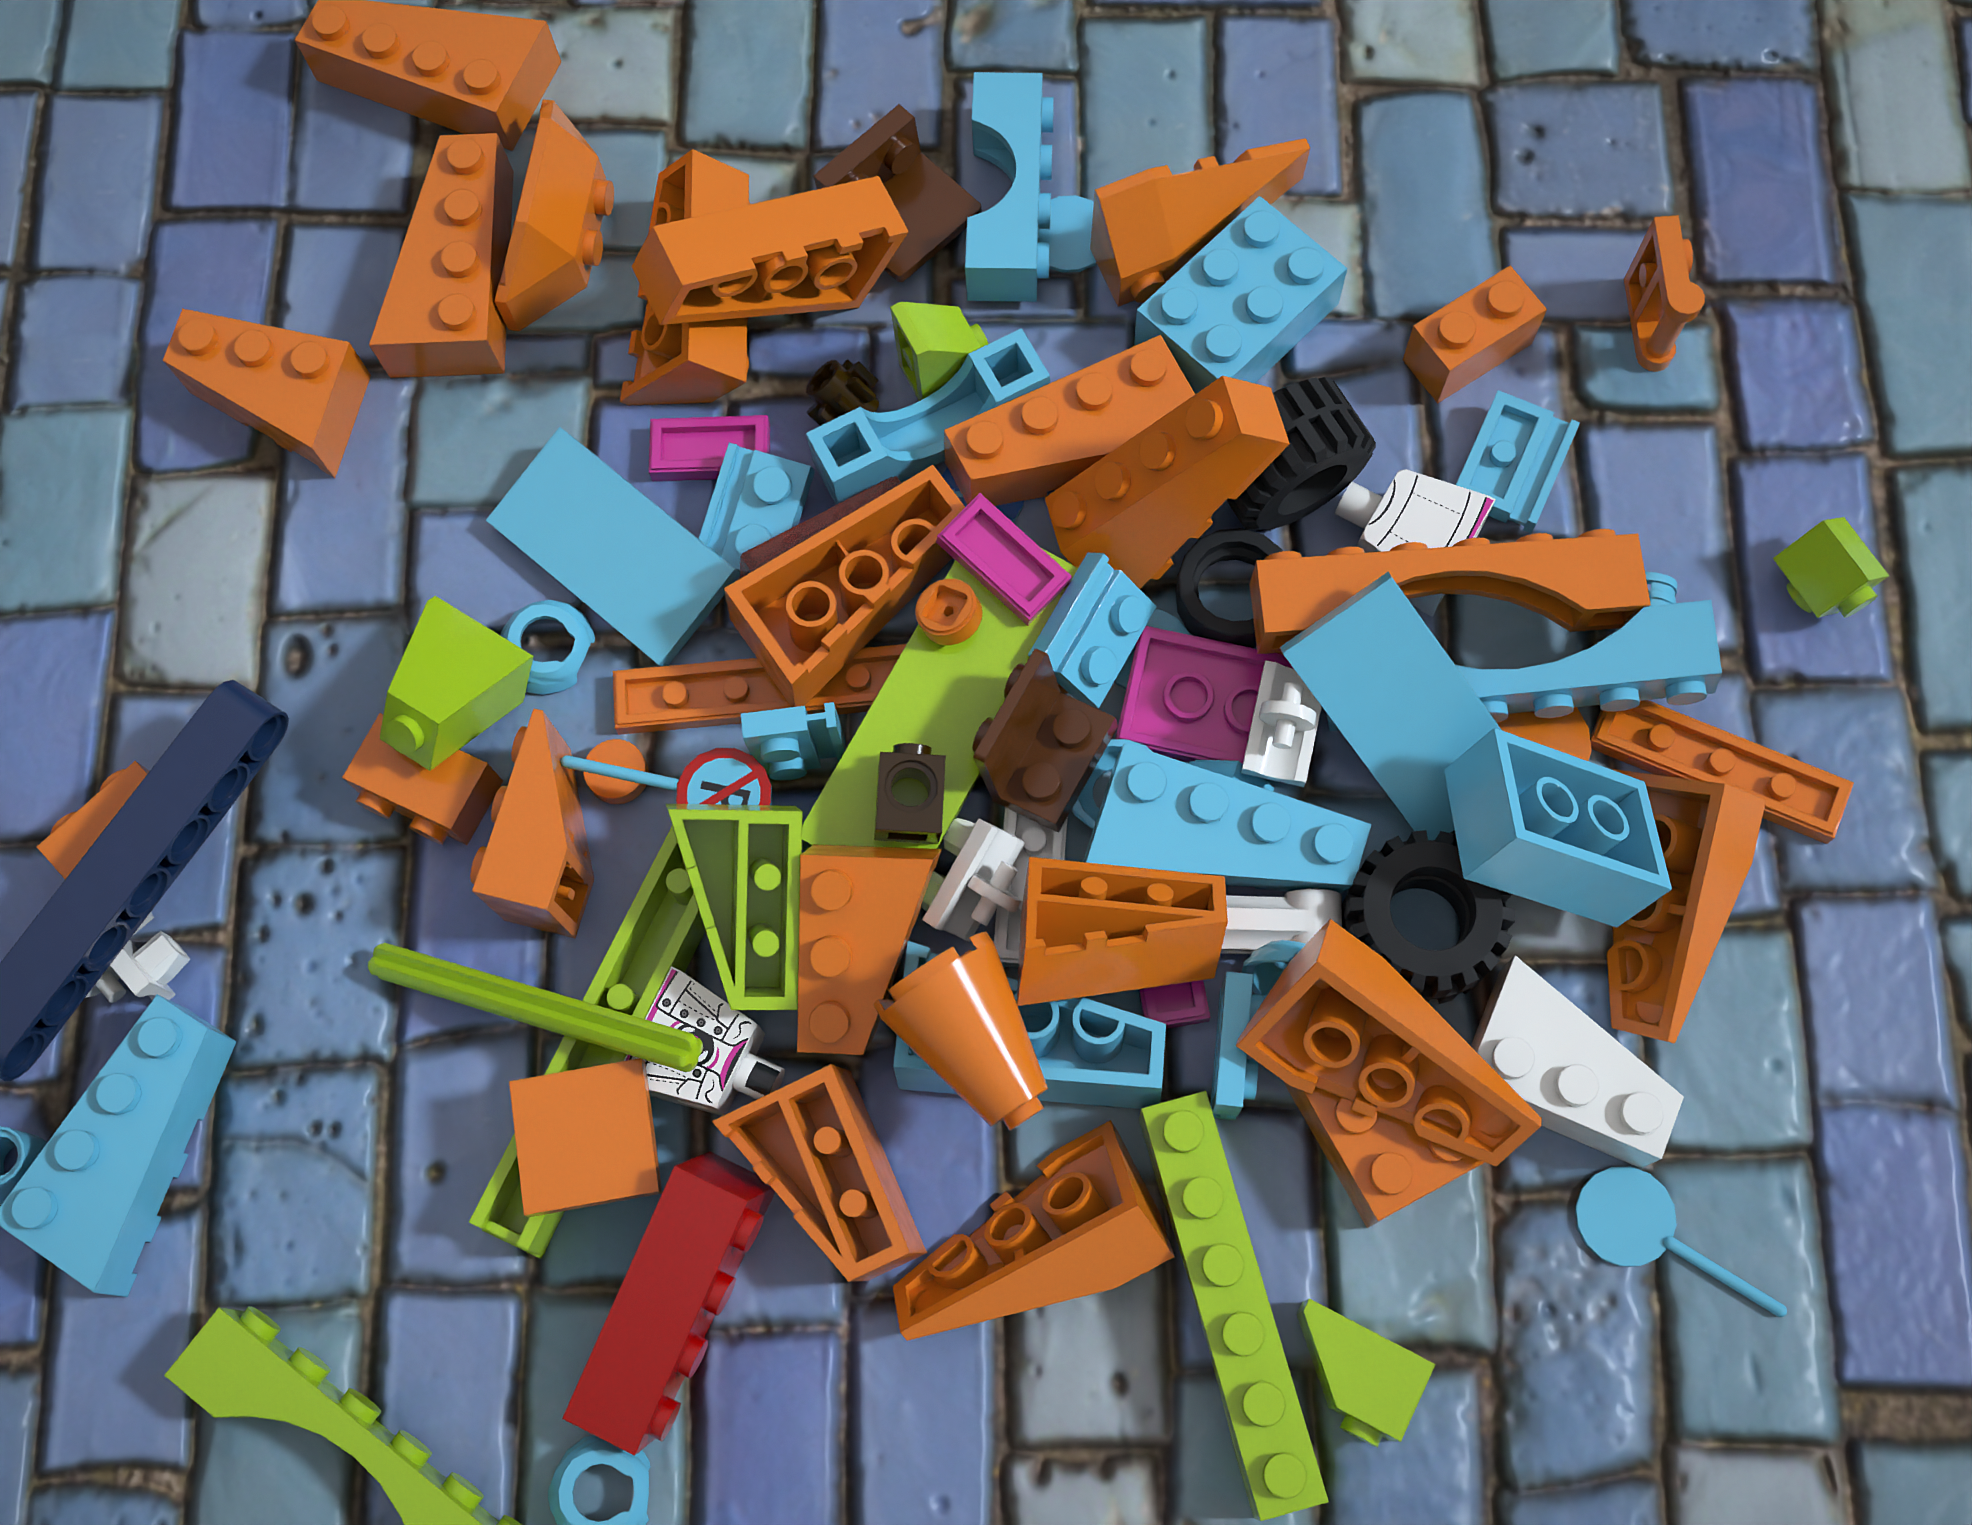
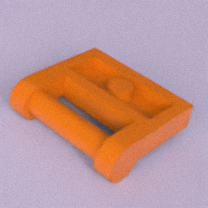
M1679 215L1653 218L1624 277L1636 358L1644 369L1653 372L1662 371L1669 366L1676 353L1675 342L1686 322H1690L1697 317L1705 303L1703 290L1697 284L1690 282L1689 279L1693 263V250L1690 240L1682 238Z

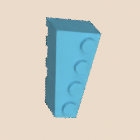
M1124 743L1116 757L1083 862L1225 876V885L1255 887L1262 890L1290 892L1301 889H1325L1342 893L1353 884L1372 824Z
M908 941L903 978L938 954L932 953L929 947ZM1007 977L1017 1003L1018 980ZM1084 997L1081 1000L1073 998L1018 1006L1048 1087L1045 1092L1038 1096L1040 1101L1141 1109L1160 1103L1163 1081L1165 1023ZM897 1035L893 1068L899 1089L957 1094Z
M157 994L0 1206V1227L92 1292L128 1297L137 1276L136 1273H133L145 1242L151 1243L162 1218L157 1215L173 1177L179 1178L189 1155L184 1153L197 1121H201L205 1117L237 1041L189 1009Z

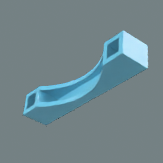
M1712 600L1644 607L1621 629L1591 648L1555 662L1520 669H1476L1456 665L1497 723L1506 720L1508 714L1534 711L1537 717L1555 718L1572 713L1574 707L1600 705L1601 710L1615 712L1635 708L1643 700L1666 698L1667 703L1672 705L1693 704L1706 699L1707 694L1715 693L1722 675ZM1327 714L1329 730L1339 731L1338 727Z

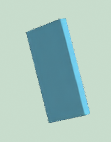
M561 427L557 429L486 519L501 534L660 666H668L725 595L724 588L734 583L741 575L739 571Z
M1386 572L1280 648L1291 666L1413 830H1426L1428 840H1435L1440 831L1450 833L1455 830L1444 769L1493 728L1502 729L1389 572Z

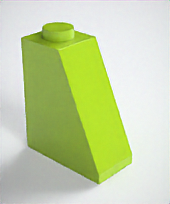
M437 596L432 597L427 601L387 691L379 739L431 771L524 702L534 656Z

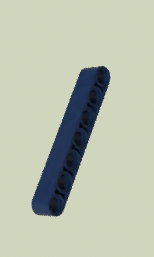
M235 680L223 682L206 698L1 961L0 1079L12 1081L19 1078L39 1059L280 744L288 728L289 718L287 713Z

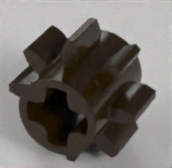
M847 359L841 365L837 360H831L822 365L807 384L806 393L815 402L808 409L807 414L821 426L858 407H862L870 412H876L879 400L871 389L879 380L860 361L853 364Z

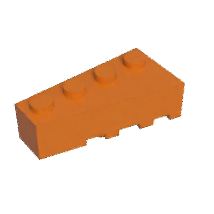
M497 133L439 136L369 343L370 348L390 378L505 374L507 326L494 300L511 238L514 171Z
M875 176L652 226L631 267L660 325L852 309L860 307L909 231L880 177Z
M1158 335L945 429V464L967 505L979 493L994 506L1046 497L1047 491L1058 489L1191 398L1195 393L1161 335Z
M931 465L724 588L731 622L791 707L805 706L953 558L936 543L937 535L965 506L934 465Z

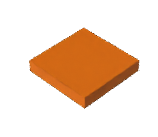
M638 1058L509 1081L524 1216L534 1217L662 1194L646 1063L643 1059Z

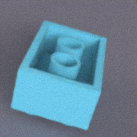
M1259 196L1137 309L1134 344L1138 345L1161 335L1195 394L1221 376L1256 383L1339 304L1348 268Z
M1493 728L1444 769L1464 879L1614 927H1619L1672 890L1644 781L1497 728Z

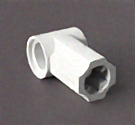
M1325 889L1294 890L1287 892L1284 897L1226 895L1228 922L1220 954H1252L1253 951L1261 946L1278 940H1289L1307 944L1329 919H1332L1342 927V895L1336 891Z

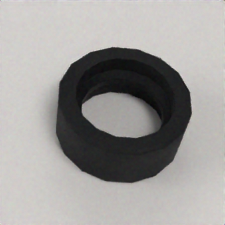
M1244 528L1221 529L1200 538L1184 555L1177 576L1175 590L1177 613L1187 631L1197 637L1249 648L1257 647L1254 619L1230 621L1215 616L1203 606L1199 599L1198 584L1204 571L1219 561L1238 560L1255 566L1256 560H1264L1267 556L1282 552L1283 550L1264 534Z

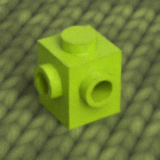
M1845 517L1822 520L1773 558L1790 581L1787 584V590L1791 598L1801 609L1808 613L1813 612L1817 618L1839 612L1844 618H1847L1857 613L1878 597L1872 588L1889 577L1888 573Z

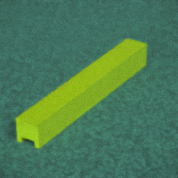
M672 826L582 1001L645 1019L671 966L685 973L705 933V928ZM564 1035L544 1075L624 1061L627 1054ZM515 1133L469 1223L482 1228V1231L542 1259L565 1211L534 1217L524 1216Z

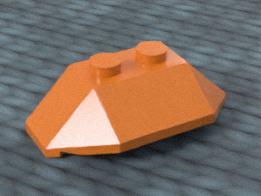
M542 100L538 125L501 280L498 284L494 300L508 330L521 331L587 288L592 266H598L602 258L603 237L600 228L603 215L609 216L614 204V186L612 181L606 179L598 155L554 100Z

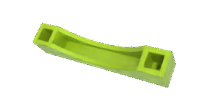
M1203 1091L1141 1108L1139 1123L1156 1182L1176 1237L1219 1386L1233 1449L1253 1518L1264 1521L1329 1502L1207 1092Z
M248 1306L245 1311L219 1307L164 1375L214 1418L258 1417L278 1420L322 1435L352 1455L380 1483L399 1513L404 1525H522L507 1515H503L499 1521L479 1505L484 1495L476 1486L455 1472H451L447 1478L427 1462L432 1452L426 1445L404 1430H399L396 1435L391 1433L376 1420L381 1410L370 1399L352 1388H348L345 1393L341 1392L326 1379L331 1369L320 1358L302 1347H298L295 1352L290 1350L276 1338L277 1334L281 1331L279 1325L266 1314L252 1306Z

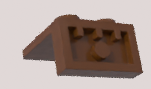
M900 104L813 175L817 189L875 176L880 177L909 231L884 269L897 282H904L967 228V217L982 213L980 202L921 153L915 117Z
M1034 649L1025 665L1022 663L1018 664L1011 672L1004 689L1005 701L995 718H987L979 727L972 746L974 752L973 759L994 802L1059 833L1117 730L1118 724L1116 717L1060 692L1049 655L1039 649Z

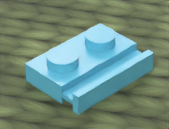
M1498 390L1456 485L1496 499L1488 515L1489 517L1504 523L1510 520L1524 526V531L1532 533L1580 422L1571 419L1570 423L1553 417L1555 412Z
M729 442L699 540L737 571L746 575L788 551L792 547L815 470L806 464L758 450L753 451Z
M1088 552L1032 646L1028 656H1031L1034 649L1047 653L1057 683L1075 699L1094 708H1099L1157 606L1121 570H1114L1107 563L1109 558L1104 553Z
M834 702L824 703V713L808 714L805 706L741 714L742 736L748 751L765 768L767 775L771 779L793 780L801 778L807 774L806 770L821 768L820 759L837 757L838 762L840 761L847 745Z
M1226 972L1222 988H1220L1210 1101L1213 1116L1217 1119L1236 1120V1116L1239 1115L1243 1108V1099L1255 1100L1258 1062L1253 1059H1247V1054L1236 1046L1238 1038L1263 1002V995L1252 994L1253 974Z

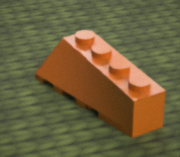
M694 149L690 150L658 174L649 232L652 226L749 205V174ZM639 284L637 297L646 300L647 304L642 331L634 330L631 332L628 354L637 357L633 382L628 380L622 384L621 403L629 406L712 403L746 383L749 369V358L747 356V322L749 317L660 325Z
M1221 376L1046 496L1045 502L1060 552L1077 568H1079L1088 552L1104 553L1109 558L1107 563L1114 570H1121L1139 589L1150 579L1159 580L1174 564L1171 557L1189 538L1198 539L1213 524L1211 520L1213 513L1228 498L1236 500L1290 444L1271 387Z

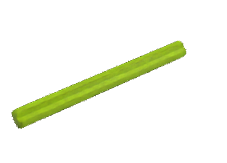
M382 943L374 948L373 957L368 961L369 972L372 975L378 976L381 980L683 1072L695 1069L698 1058L703 1051L702 1041L692 1033L392 944Z

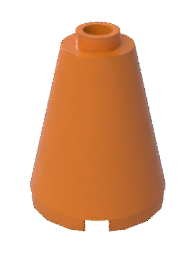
M985 931L969 937L976 950L971 951L969 949L959 956L954 947L947 949L892 986L888 991L894 1001L892 999H877L873 1005L880 1019L990 1127L1003 1120L1010 1131L1044 1109L1038 1096L1045 1092L1048 1087L996 946Z

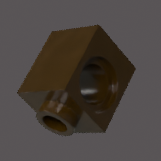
M914 743L893 745V752H880L874 840L939 844L942 834L946 755H931L932 748L930 746ZM914 778L926 787L928 798L920 805L905 806L894 798L891 788L901 779Z

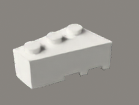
M1514 956L1499 971L1471 1047L1542 1118L1541 1126L1638 1168H1643L1661 1160L1684 1096L1517 956Z

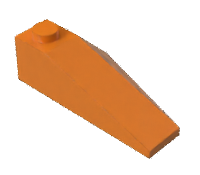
M1306 138L1248 149L1239 155L1233 163L1220 166L1215 156L1197 159L1193 166V171L1172 175L1168 165L1154 167L1095 189L1090 250L1117 306H1122L1134 300L1138 303H1144L1257 197L1261 196L1269 204H1272L1303 179L1311 148Z
M1613 769L1619 773L1642 780L1646 784L1672 890L1619 927L1612 926L1613 946L1607 951L1611 1028L1675 1043L1753 862L1766 799L1723 783Z
M1329 919L1288 963L1236 1043L1239 1049L1294 1088L1313 1094L1316 1087L1352 1101L1351 1110L1373 1118L1377 1111L1414 1126L1417 1136L1495 1167L1541 1127L1542 1118L1382 956L1332 919Z
M1111 1120L1050 1153L1036 1165L1042 1175L1014 1198L1005 1191L989 1205L995 1213L969 1236L954 1234L893 1285L899 1329L907 1341L1115 1289L1175 1257L1160 1212Z

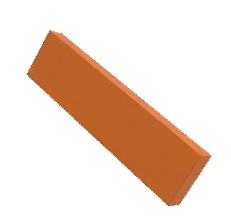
M1649 700L1640 701L1637 707L1629 710L1615 712L1600 710L1590 736L1591 749L1652 774L1723 783L1766 799L1763 819L1825 844H1828L1835 838L1854 785L1852 781Z

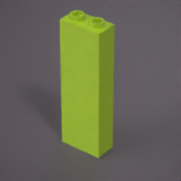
M1044 550L1073 578L1078 570L1077 567ZM955 560L945 579L961 580L967 583L974 591L981 603L983 612L978 629L970 638L961 643L940 645L930 640L918 624L802 825V850L806 851L814 844L939 849L953 820L957 818L981 775L973 759L974 752L972 746L976 733L987 718H995L1005 701L1004 689L1011 672L1018 664L1022 663L1025 665L1029 659L1028 653L1068 585L1027 626ZM914 743L930 746L932 748L931 755H946L942 834L939 844L874 840L880 752H893V745ZM914 778L901 779L891 788L894 798L905 806L920 805L928 798L926 787Z

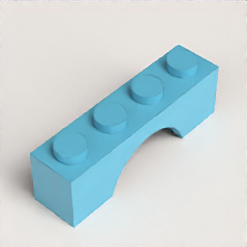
M974 72L972 100L974 156L987 160L1003 170L1011 180L1012 186L1005 197L995 206L982 213L967 217L965 257L967 301L1037 302L1038 278H1049L1050 243L1039 242V229H1050L1051 193H1040L1041 180H1052V145H1042V133H1053L1054 97H1043L1042 73Z
M1018 329L969 353L959 371L944 386L915 404L899 410L882 413L870 412L862 407H858L807 432L806 436L814 466L837 508L842 512L915 476L931 465L935 466L945 461V429L1049 384L1050 374L1023 329Z

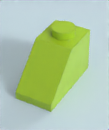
M902 301L890 306L898 362L919 401L944 386L959 371L969 353L989 344L979 324L976 323L969 326L958 306Z
M1310 1298L1303 1301L1296 1315L1328 1408L1344 1416L1339 1428L1377 1448L1382 1437L1389 1441L1401 1442L1436 1364Z

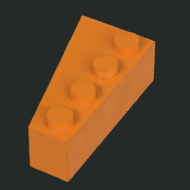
M318 0L295 38L298 48L317 81L463 134L497 133L503 148L510 151L514 150L561 64V59L547 21L368 0Z

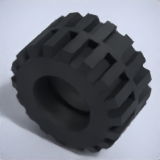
M1328 377L1306 379L1273 392L1290 444L1236 500L1229 498L1226 500L1245 529L1256 532L1267 531L1288 525L1309 515L1329 502L1353 482L1372 457V452L1376 448L1374 438L1335 381Z
M1426 830L1413 831L1407 841L1402 842L1398 835L1386 841L1380 852L1374 850L1365 859L1343 900L1342 916H1344V922L1342 923V928L1382 956L1427 1002L1431 999H1437L1438 1003L1442 1004L1453 1001L1459 993L1463 992L1466 994L1476 987L1500 961L1499 957L1507 950L1512 935L1508 934L1507 931L1515 923V908L1506 907L1505 902L1511 897V893L1464 879L1458 847L1452 845L1455 834L1440 831L1435 840H1428ZM1413 888L1430 890L1442 896L1453 907L1459 920L1460 937L1457 944L1444 950H1427L1407 941L1393 923L1390 913L1392 897L1400 891Z

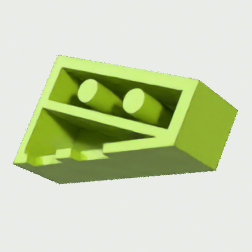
M666 804L730 1009L798 1010L800 855L802 854L803 811L796 806Z

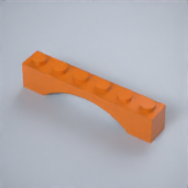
M1595 529L1587 531L1577 538L1553 539V536L1550 534L1535 533L1523 536L1515 542L1490 544V541L1486 538H1469L1455 543L1452 547L1428 548L1426 544L1421 542H1409L1397 545L1390 549V551L1365 553L1364 549L1360 547H1342L1329 552L1326 556L1302 557L1300 553L1294 551H1282L1273 553L1264 560H1256L1249 584L1257 654L1282 653L1280 648L1282 645L1386 572L1390 573L1408 599L1435 594H1465L1508 601L1541 614L1570 632L1622 628L1642 608L1651 605L1638 533L1616 535L1612 529Z

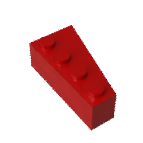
M707 1152L674 1166L562 1417L563 1420L634 1456L654 1439L661 1442L665 1439L680 1410L681 1403L674 1400L684 1378L690 1379L703 1359L708 1346V1340L704 1337L715 1315L718 1316L728 1302L736 1283L734 1276L746 1252L755 1241L763 1223L764 1215L774 1197L775 1191L770 1185L765 1184L756 1173L713 1152Z

